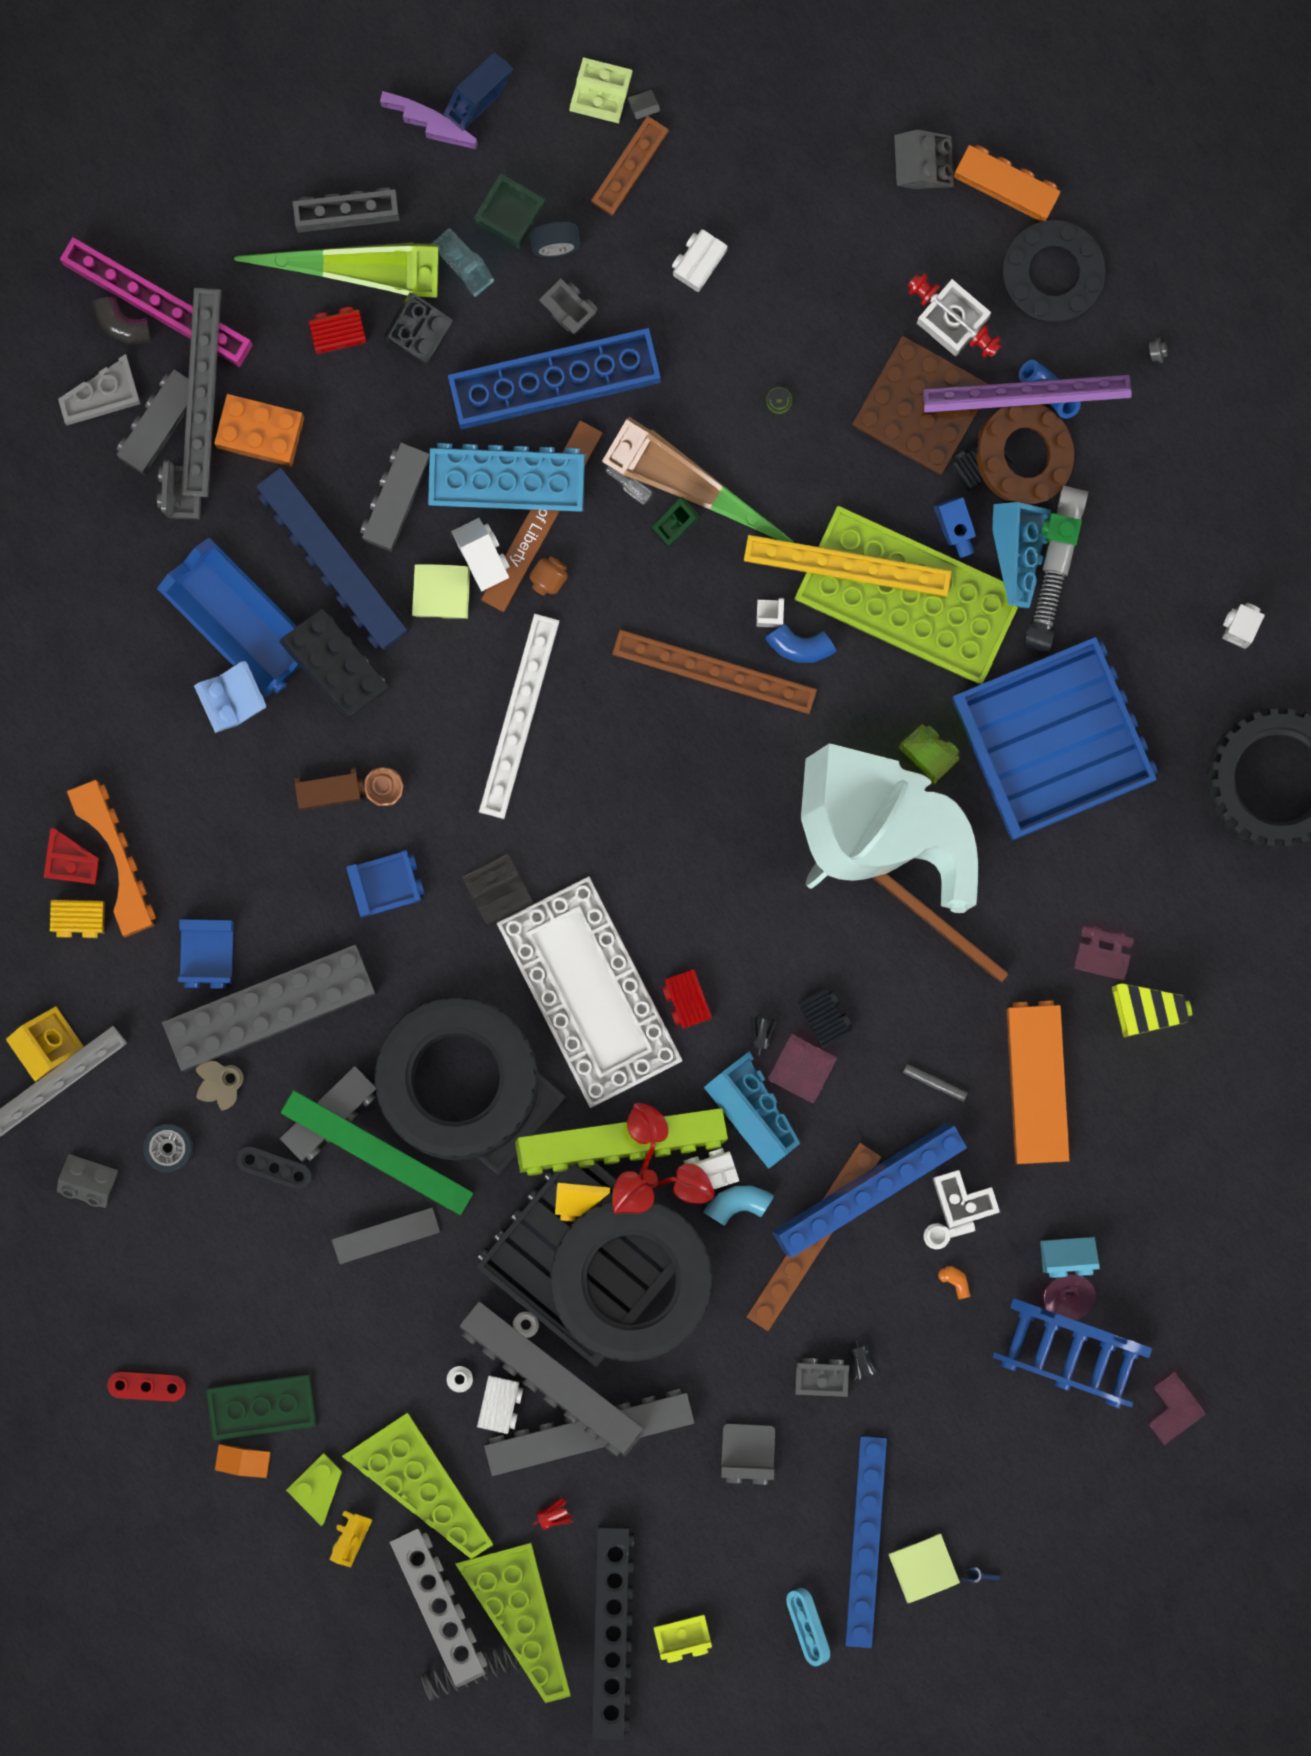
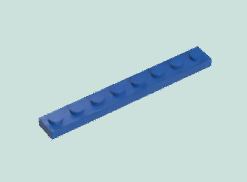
M860 1436L845 1646L872 1648L887 1438Z

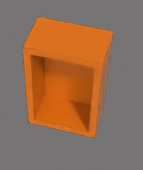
M227 394L214 444L217 449L292 467L304 416L301 412Z

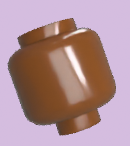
M552 556L541 558L530 573V580L534 583L532 588L543 596L546 593L557 594L568 578L565 571L567 567Z

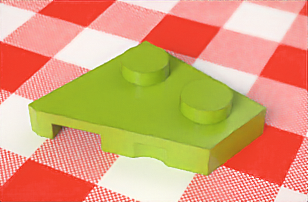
M323 1453L286 1491L322 1526L325 1523L342 1471Z

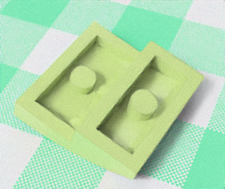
M583 57L569 111L619 123L633 70Z
M415 565L412 616L468 618L470 568L468 566Z
M941 1534L934 1535L889 1554L907 1603L960 1583Z

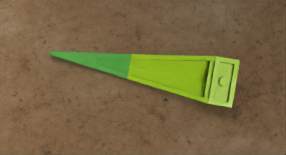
M411 242L237 255L234 257L236 261L342 280L408 295L409 292L419 297H437L439 245L413 244Z

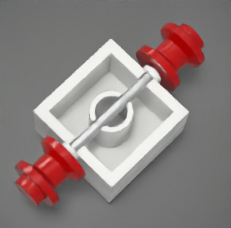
M925 273L922 276L917 274L908 284L911 288L908 293L910 295L917 293L922 298L921 304L923 306L929 301L931 302L918 318L917 324L954 356H957L973 338L969 343L971 347L978 345L983 350L982 356L984 358L987 355L993 357L1002 346L999 344L1001 338L999 336L992 338L987 333L989 327L986 325L979 331L989 319L991 312L954 280H951L938 295L937 291L941 286L938 284L931 286L927 282L928 275Z

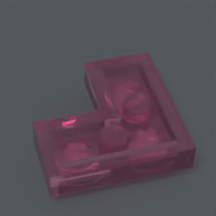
M1172 1372L1153 1387L1168 1407L1167 1410L1148 1423L1163 1445H1166L1206 1414L1175 1372Z

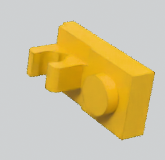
M344 1511L342 1515L348 1518L346 1526L337 1525V1530L342 1532V1536L335 1543L329 1560L351 1567L372 1519Z

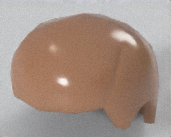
M380 767L371 770L366 776L364 791L367 798L378 806L393 805L402 796L404 785L401 776L395 770L388 767Z

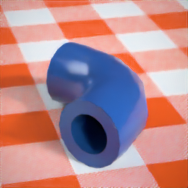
M1029 360L1024 363L1019 371V380L1021 382L1060 380L1035 360ZM1081 402L1050 403L1049 405L1060 417L1071 418L1078 413Z
M784 624L765 638L768 644L780 656L797 663H815L837 652L824 631H820L809 638H802L795 635L787 624Z

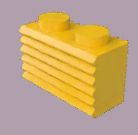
M51 900L50 931L56 932V937L70 938L72 933H82V938H98V933H104L105 902Z

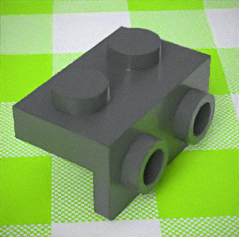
M69 1154L58 1179L57 1192L70 1199L76 1198L85 1201L94 1207L106 1208L118 1170Z
M802 1358V1363H796L795 1394L848 1397L849 1365H844V1360L828 1359V1364H818V1359Z

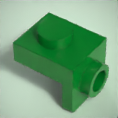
M1051 513L1049 519H1044L1041 534L1045 535L1044 541H1054L1076 546L1082 520Z

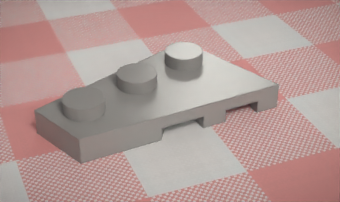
M126 354L109 368L105 367L99 371V374L88 382L81 383L58 399L66 426L140 404Z

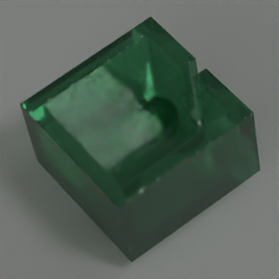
M500 173L474 216L475 223L520 249L531 231L530 223L534 225L543 211L545 199Z

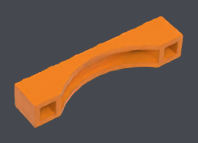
M97 780L67 791L76 816L85 820L99 831L115 857L119 876V890L113 912L122 935L127 937L153 927L154 923L152 920L156 919L151 904L146 905L143 898L144 895H147L142 880H136L134 872L137 871V866L133 857H128L124 849L128 847V843L124 833H118L115 824L119 823L114 808L109 809L106 800L110 797L105 785H100Z

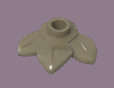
M209 1061L199 1065L196 1068V1072L204 1081L198 1089L196 1098L206 1102L217 1100L222 1111L233 1106L237 1100V1089L241 1087L244 1080L242 1071L233 1065L224 1067L216 1061ZM229 1073L235 1075L233 1083H228L226 1080V1076Z

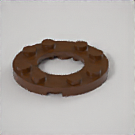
M1041 404L1001 407L993 412L981 427L978 435L979 444L976 460L983 480L997 496L1010 503L1020 502L1033 505L1054 497L1062 490L1063 485H1066L1073 469L1074 446L1068 428L1051 409ZM1019 428H1029L1038 432L1044 438L1048 447L1046 467L1039 475L1033 478H1024L1016 475L1008 467L1005 460L1004 447L1006 440L1013 431Z

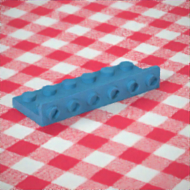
M437 443V448H430L428 505L583 511L586 454L580 453V448H565V453L555 452L554 447H539V452L529 451V446H514V451L503 450V445H488V450L478 449L477 444H463L462 449L452 448V443Z

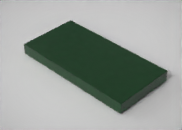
M310 1374L206 1388L213 1441L317 1426Z

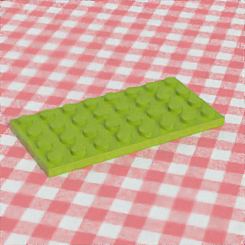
M837 506L819 545L820 548L951 570L948 596L943 597L806 573L794 600L976 684L982 685L1018 608L1017 606L1008 605L1004 582Z

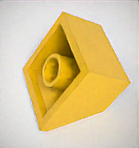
M57 1007L20 1026L6 1039L35 1082L84 1048Z

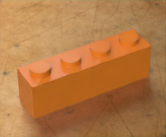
M968 146L955 171L954 178L1040 222H1046L1061 192L1057 190V186L1047 180L1041 182L1035 179V175L1032 172L1023 168L1018 170L1012 167V163L1005 158L998 157L996 159L988 155L989 151L981 146Z

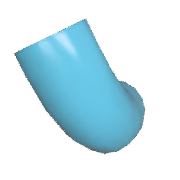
M752 1185L733 1186L718 1193L706 1206L703 1213L724 1226L735 1213L740 1211H749L761 1218L774 1195Z

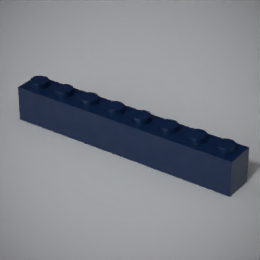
M279 468L256 486L260 492L256 496L265 507L270 505L276 512L272 515L281 528L284 525L287 526L291 532L288 535L290 540L297 548L300 545L307 552L304 558L312 568L316 565L322 572L319 576L328 588L331 586L335 588L338 592L335 598L343 608L349 606L354 613L351 616L352 620L359 629L364 626L370 633L366 638L375 649L380 646L385 651L408 633L407 629L282 468Z

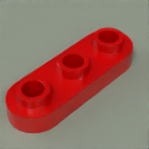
M117 1372L109 1378L107 1384L110 1394L116 1398L177 1401L186 1393V1383L177 1375ZM118 1380H122L125 1383L123 1390L116 1388ZM144 1382L151 1384L150 1391L145 1392L142 1389ZM173 1383L177 1386L175 1393L168 1391L169 1384Z

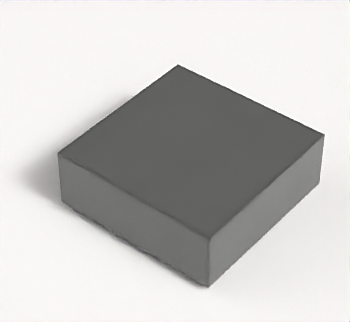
M652 89L628 98L629 105L636 119L660 111Z

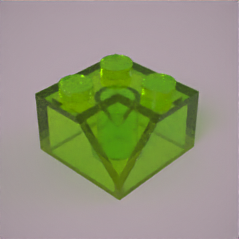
M921 724L901 743L899 749L936 784L959 761V750L950 741L945 743L943 740H938L939 734L930 725L925 727Z

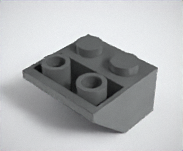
M913 130L894 135L897 186L912 189L954 187L952 136L923 130Z

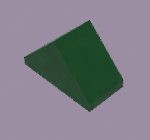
M682 496L652 528L670 546L699 521V515Z

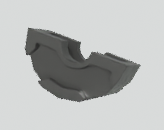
M560 279L539 301L552 313L551 316L568 332L571 331L575 335L596 315L598 308L589 299L585 301L580 299L578 295L581 292L573 283L569 282L566 284Z

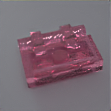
M1083 926L1081 936L1091 938L1090 945L1079 944L1073 969L1125 981L1131 955L1122 954L1121 949L1122 946L1132 948L1134 938L1127 937L1125 933L1121 932L1114 934L1102 931V928L1094 926V928ZM1099 941L1112 943L1113 950L1098 948Z

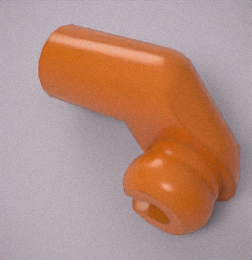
M946 1266L940 1269L939 1279L942 1282L948 1281L955 1285L958 1299L971 1297L967 1278L963 1272L953 1266Z

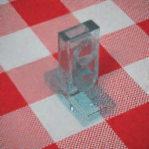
M451 228L431 243L439 245L438 255L461 278L474 297L494 281L482 258L477 253L474 254Z

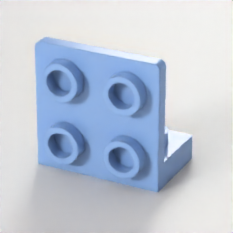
M246 661L238 663L218 677L199 682L194 686L215 733L238 726L266 708L263 696Z

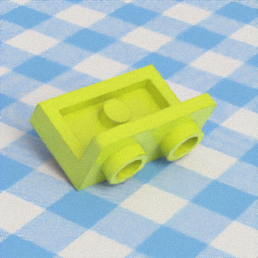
M704 1614L654 1627L661 1660L667 1659V1663L682 1660V1655L691 1652L693 1656L708 1653L707 1648L712 1647Z

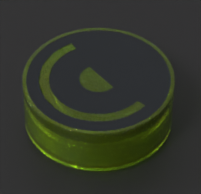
M782 387L773 388L766 398L767 407L775 414L787 412L792 404L790 392Z

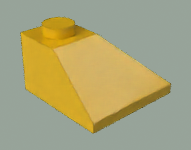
M558 1183L555 1214L560 1215V1220L576 1221V1216H582L610 1194V1188Z

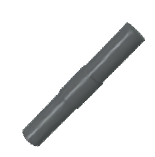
M906 1064L904 1068V1074L964 1102L968 1092L909 1064Z

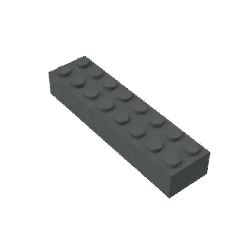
M353 945L164 1021L162 1024L180 1070L187 1071L376 995L359 949L356 945Z

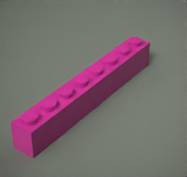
M71 239L60 258L64 266L191 339L192 306L79 240ZM219 322L217 355L240 368L253 345L249 339Z

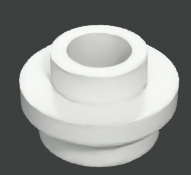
M521 1312L515 1317L513 1328L524 1337L529 1338L538 1331L539 1321L532 1313ZM523 1320L531 1322V1327L528 1330L521 1327Z
M457 1366L449 1371L447 1384L453 1391L464 1392L472 1385L473 1376L466 1367ZM461 1374L464 1376L465 1381L463 1384L455 1382L456 1375Z

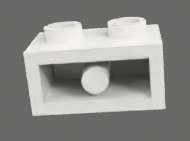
M1246 603L1245 606L1241 604L1237 609L1232 608L1223 623V626L1227 628L1222 639L1246 649L1252 643L1264 618V614L1259 613L1260 608Z

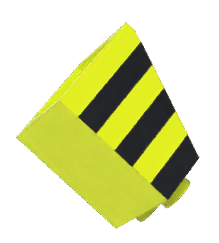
M1118 984L1112 987L1123 1037L1189 1022V1016H1192L1189 1000L1185 1001L1183 995L1128 984Z

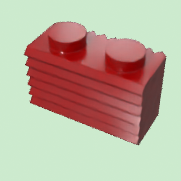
M346 307L338 310L339 314L329 316L328 313H320L313 316L314 320L309 321L316 354L367 343L359 309L354 310L353 307Z
M694 969L665 980L666 986H663L662 990L666 1000H672L675 1007L671 1014L676 1026L681 1024L682 1029L712 1019Z

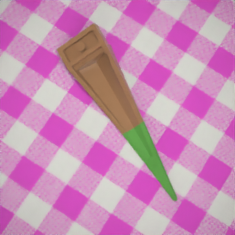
M630 417L626 419L602 462L627 477L676 496H683L686 500L729 517L777 540L794 543L793 540L654 430H649Z

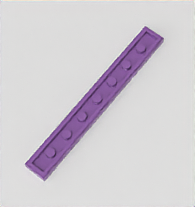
M1129 375L923 390L924 412L1131 398Z

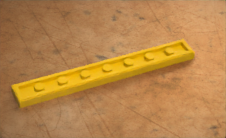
M748 535L744 556L745 562L943 597L948 596L952 573L951 570Z

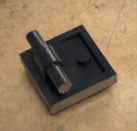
M409 292L385 332L384 340L390 344H396L422 363L427 364L453 320L416 294Z

